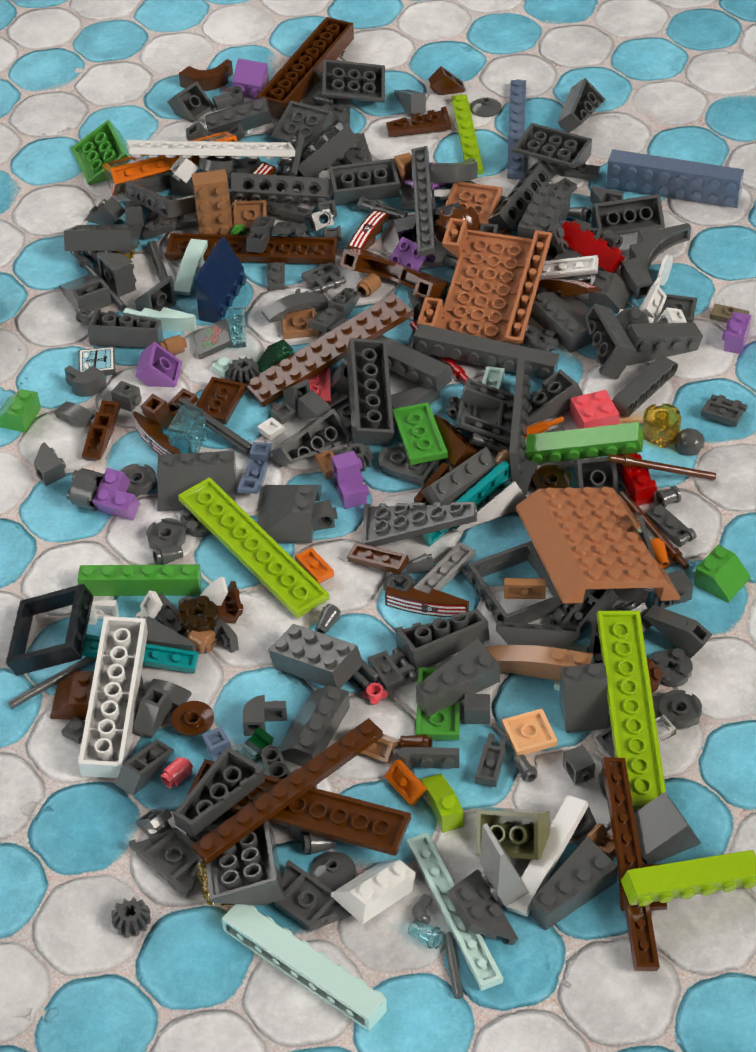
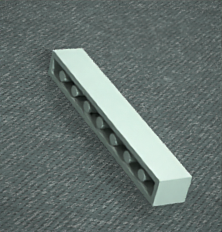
M235 904L222 917L225 933L367 1031H370L387 1012L386 998L383 993L368 987L361 978H355L349 974L342 965L334 964L324 953H318L312 949L308 942L293 936L289 929L278 926L271 917L262 915L253 905Z

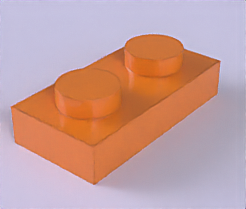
M312 547L295 555V561L319 584L334 576V570Z
M395 760L384 776L409 805L415 806L427 790L424 784L401 760Z

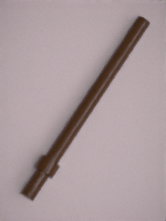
M609 454L607 458L609 462L620 463L626 467L637 466L709 480L716 479V473L636 459L631 455Z
M625 490L621 491L619 495L635 515L637 512H640L648 530L655 538H660L665 542L668 556L673 561H676L683 570L688 569L689 563L682 557V552L668 541Z

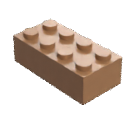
M226 170L191 174L199 234L230 235L233 224Z

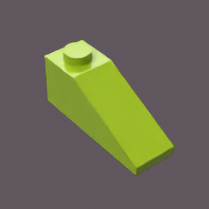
M440 773L420 779L427 788L425 794L442 833L463 827V809L456 793L443 775Z

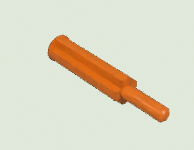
M561 416L548 422L541 421L527 427V435L549 430L548 427L564 422V417Z

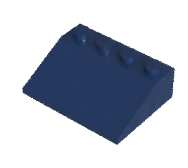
M221 237L194 278L198 315L201 321L216 323L224 318L228 308L232 306L233 300L239 295L240 289L246 284L247 278L244 274V267L225 237Z

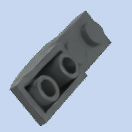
M352 288L343 289L328 302V308L311 321L310 328L324 333L330 331L329 328L342 318L347 319L358 302L361 293L354 291Z

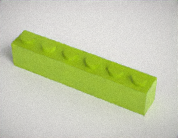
M754 850L631 869L626 872L621 882L629 905H639L641 907L657 901L666 903L674 898L689 899L698 894L708 896L722 890L723 892H730L739 887L749 889L756 886V855Z

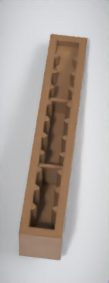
M534 645L485 647L500 664V672L560 681L561 667L595 664L592 653Z

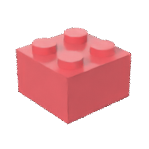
M606 390L571 398L570 416L578 429L619 424V412Z

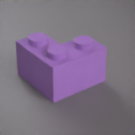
M354 451L332 456L333 481L344 509L367 504L369 489L367 484H363V476L360 469H363L361 459L357 458Z
M106 468L92 501L96 508L104 513L134 520L141 504L134 494L126 492L130 480L125 473Z

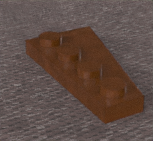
M446 106L441 107L440 111H427L425 115L415 114L411 119L404 117L386 122L389 137L452 129Z

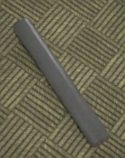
M447 932L443 934L454 998L461 999L464 995L453 935Z

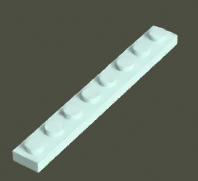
M427 832L407 839V845L480 990L483 991L503 983V977L481 934H475L466 930L447 895L455 884L430 835Z

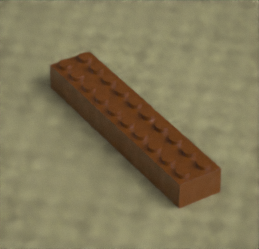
M326 17L256 96V99L264 96L267 97L271 116L281 118L290 101L298 103L302 101L319 81L323 59L336 60L353 41V23Z

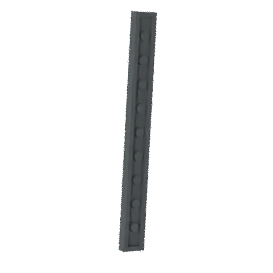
M428 146L411 149L419 257L436 254Z

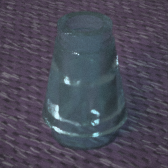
M412 921L408 927V933L429 949H437L443 942L444 932L438 926Z

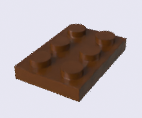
M212 377L197 401L196 406L223 425H226L246 391V384Z

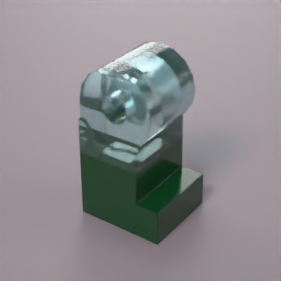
M258 727L253 735L246 742L239 745L235 751L252 762L257 763L262 759V749L272 745L274 737L261 727Z

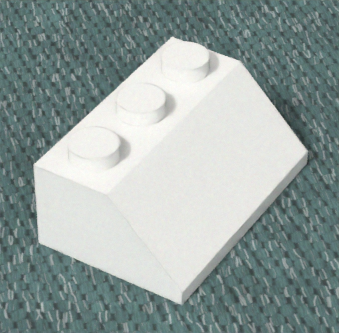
M400 859L381 861L332 892L331 897L361 924H364L411 893L416 873Z

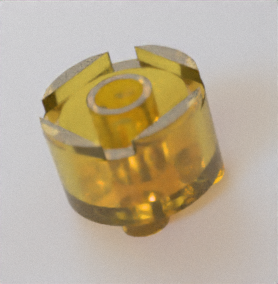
M662 403V406L650 405L644 411L643 439L658 445L660 448H667L669 444L675 442L680 432V411L675 406Z

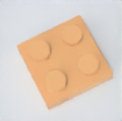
M543 709L502 719V727L516 757L558 746V740Z

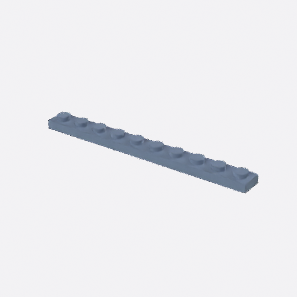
M520 79L511 80L507 179H522L524 176V155L512 152V148L525 132L526 80Z

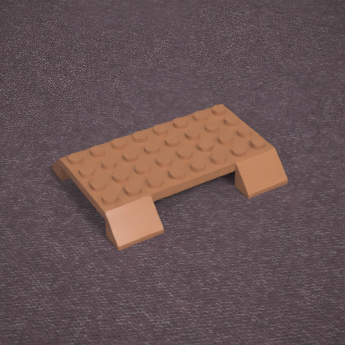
M450 218L442 246L456 256L458 262L444 307L443 299L425 297L417 321V327L419 324H424L515 345L523 343L552 233L535 230L533 239L469 230L467 229V220Z
M567 487L538 489L516 505V510L563 604L583 603L586 589L654 588L660 601L680 600V595L667 572L651 556L637 529H639L640 525L629 506L613 488Z

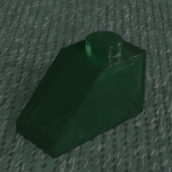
M284 339L266 348L257 361L259 374L293 354V348Z

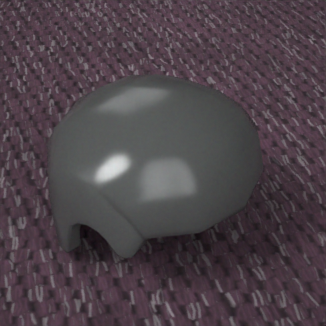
M686 428L677 434L674 446L681 454L688 456L698 455L701 448L704 447V436L696 429Z

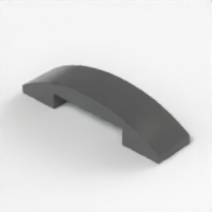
M316 292L296 293L271 303L262 310V314L271 323L285 319L286 313L309 307H314L316 311L327 309L329 300L325 295Z

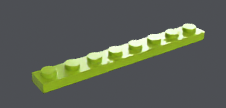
M458 94L451 96L463 159L465 161L468 158H475V161H478V174H483L481 156L467 95Z

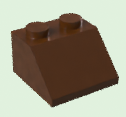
M74 671L57 684L50 719L71 720L76 716L86 720L94 671Z

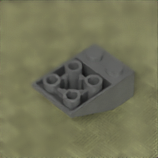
M89 274L59 285V288L76 311L81 307H86L89 312H92L95 308H104L112 304L108 285L102 278Z

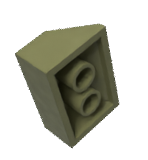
M496 807L477 809L476 855L481 854L482 827L487 823L509 858L534 860L541 858L550 835V811Z

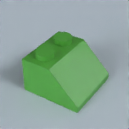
M20 389L9 397L0 409V427L26 433L41 410L38 392Z
M717 545L697 566L694 585L729 603L750 580L751 576L735 553Z

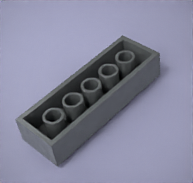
M350 338L346 357L353 443L356 441L359 444L363 442L364 444L390 445L394 435L387 342L386 340Z

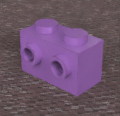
M733 312L732 318H728L727 330H724L722 340L725 341L724 351L742 354L750 330L751 315Z

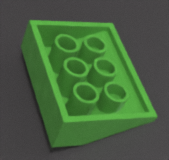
M109 119L71 148L89 185L107 180L102 164L132 156L127 150L120 131Z

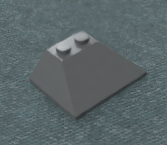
M467 378L457 406L454 429L471 435L475 432L483 437H491L494 441L510 445L514 394Z
M265 485L257 524L277 543H312L314 535L315 502L320 501L322 485Z

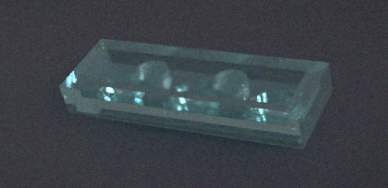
M246 307L228 308V323L233 344L228 348L246 347Z

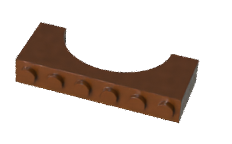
M344 249L339 265L352 271L368 274L374 273L380 277L398 282L413 289L414 295L424 299L425 297L445 300L451 282L364 249Z

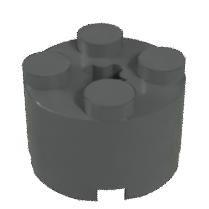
M81 468L79 471L75 470L72 474L73 482L71 489L67 492V500H70L74 506L97 511L98 509L92 501L104 474Z

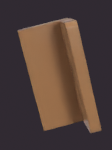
M410 153L394 156L400 187H405L404 180L412 179V156Z
M544 578L504 579V599H545L546 579Z
M383 734L382 738L362 751L361 754L390 763L394 748L399 745V739Z

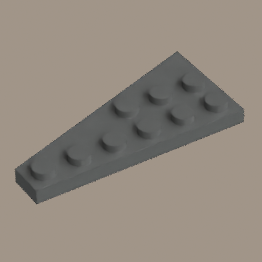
M441 502L434 503L433 505H425V503H397L395 506H387L386 503H379L378 506L364 504L362 544L377 547L477 521V506L475 502H453L450 505H442Z

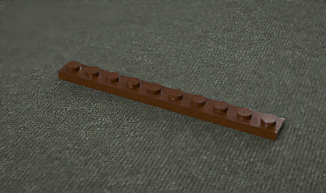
M368 718L192 845L193 851L207 865L382 738L383 731Z
M603 757L601 764L634 971H657L660 965L650 905L643 907L639 905L630 906L621 882L628 870L643 868L625 758Z

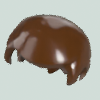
M470 206L469 210L452 207V212L449 215H444L445 208L440 210L439 219L435 221L436 226L434 227L435 236L442 243L450 218L467 220V229L479 231L480 222L478 214L473 207Z

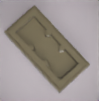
M715 303L710 313V319L727 323L728 318H732L733 312L749 315L750 311Z

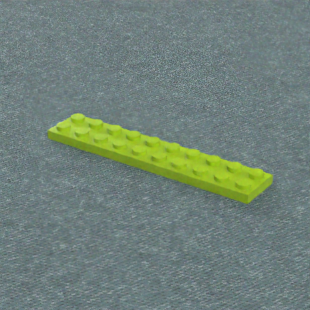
M210 477L178 495L179 501L297 619L329 600V593Z
M598 611L597 623L602 661L608 683L607 699L615 758H625L633 809L639 810L666 792L640 611Z

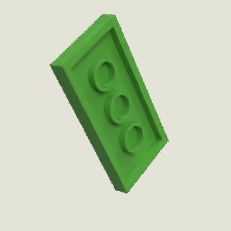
M428 402L392 409L393 418L410 465L448 458L447 449Z
M419 668L418 684L438 668ZM460 701L428 717L417 704L416 735L427 734V736L432 737V740H459Z

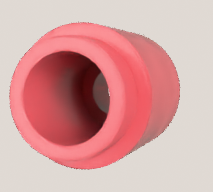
M178 757L163 770L160 778L168 788L178 787L193 773L191 769L193 765L187 758Z

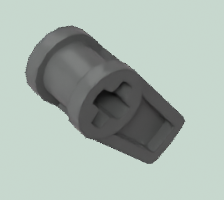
M363 661V665L351 676L349 681L361 691H364L369 682H379V675Z

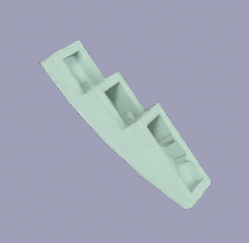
M190 240L177 274L174 294H191L195 286L194 278L204 262L203 255L208 247L207 240Z
M165 307L161 311L144 308L142 312L125 308L123 311V315L125 313L131 314L133 318L141 316L161 320L162 331L181 332L196 331L197 329L195 315Z

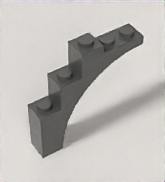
M689 223L658 230L654 226L638 229L637 243L630 245L629 259L621 261L620 275L626 285L632 290L635 299L645 298L653 285L649 268L658 255L674 245L690 240L691 226Z

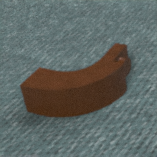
M226 59L220 65L210 70H198L188 66L179 73L180 86L187 88L197 81L203 91L223 87L228 84V78L233 74L232 61Z
M182 388L168 403L152 394L140 407L147 418L163 427L169 428L180 424L188 417L187 413L177 406L179 400L185 398L195 404L198 398L194 393Z

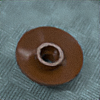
M201 701L185 702L179 705L172 713V726L182 735H200L212 726L214 722L213 710L209 705Z

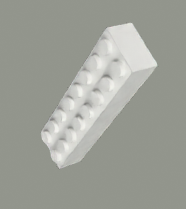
M104 616L78 761L81 776L118 778L122 764L128 760L148 635L146 619Z

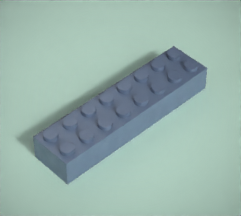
M612 149L608 159L606 188L649 195L660 194L662 197L738 208L742 193L744 169Z

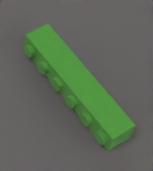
M639 422L527 435L525 453L529 461L538 462V464L608 456L609 454H633L642 452L644 434Z
M200 564L80 565L77 579L78 585L84 584L93 596H146L149 590L155 591L157 595L163 593L164 596H200L202 586Z

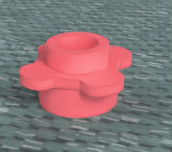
M371 683L362 692V696L369 699L371 704L376 705L382 698H386L388 693L386 690H383L382 685Z

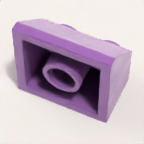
M238 58L233 86H240L244 97L256 99V96L269 83L267 63Z
M154 341L141 352L135 377L151 387L177 386L182 361Z

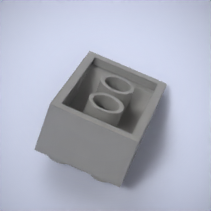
M485 823L482 827L480 864L484 872L481 875L487 885L492 884L493 887L489 890L495 900L501 899L506 907L528 894L529 891L488 824Z

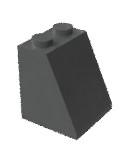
M604 663L561 667L559 702L566 733L601 730L609 727L608 683Z
M666 792L634 813L641 857L648 864L657 863L701 844Z

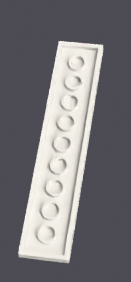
M126 140L127 150L133 157H142V155H149V157L165 155L170 158L175 157V155H182L185 158H191L192 155H199L200 158H208L209 156H215L216 158H225V156L241 158L242 156H248L251 159H256L258 156H264L266 159H274V156L281 157L282 159L295 157V149L290 142Z

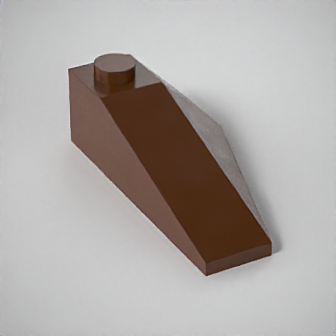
M434 414L436 424L448 452L447 459L451 462L450 466L452 468H456L482 450L469 444V439L463 436L462 432L454 429V426L449 421Z

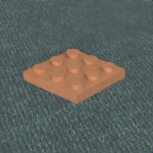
M455 182L445 206L459 202L461 208L469 210L471 206L478 214L480 226L481 223L491 224L488 219L498 206L503 188Z

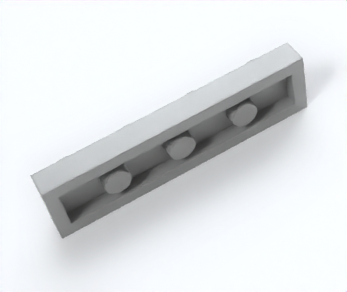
M459 542L413 588L428 594L432 588L441 591L476 556V550Z

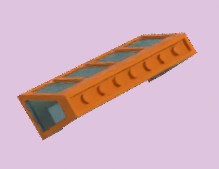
M226 131L191 140L238 142L236 135ZM142 155V157L131 156L102 164L112 196L125 192L126 181L170 172V168L180 155H175L172 158L165 155H159V157H149V155ZM192 155L191 158H188L195 165L199 164V155Z

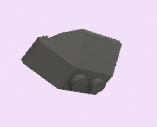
M497 621L496 632L508 645H534L566 649L580 637V627Z

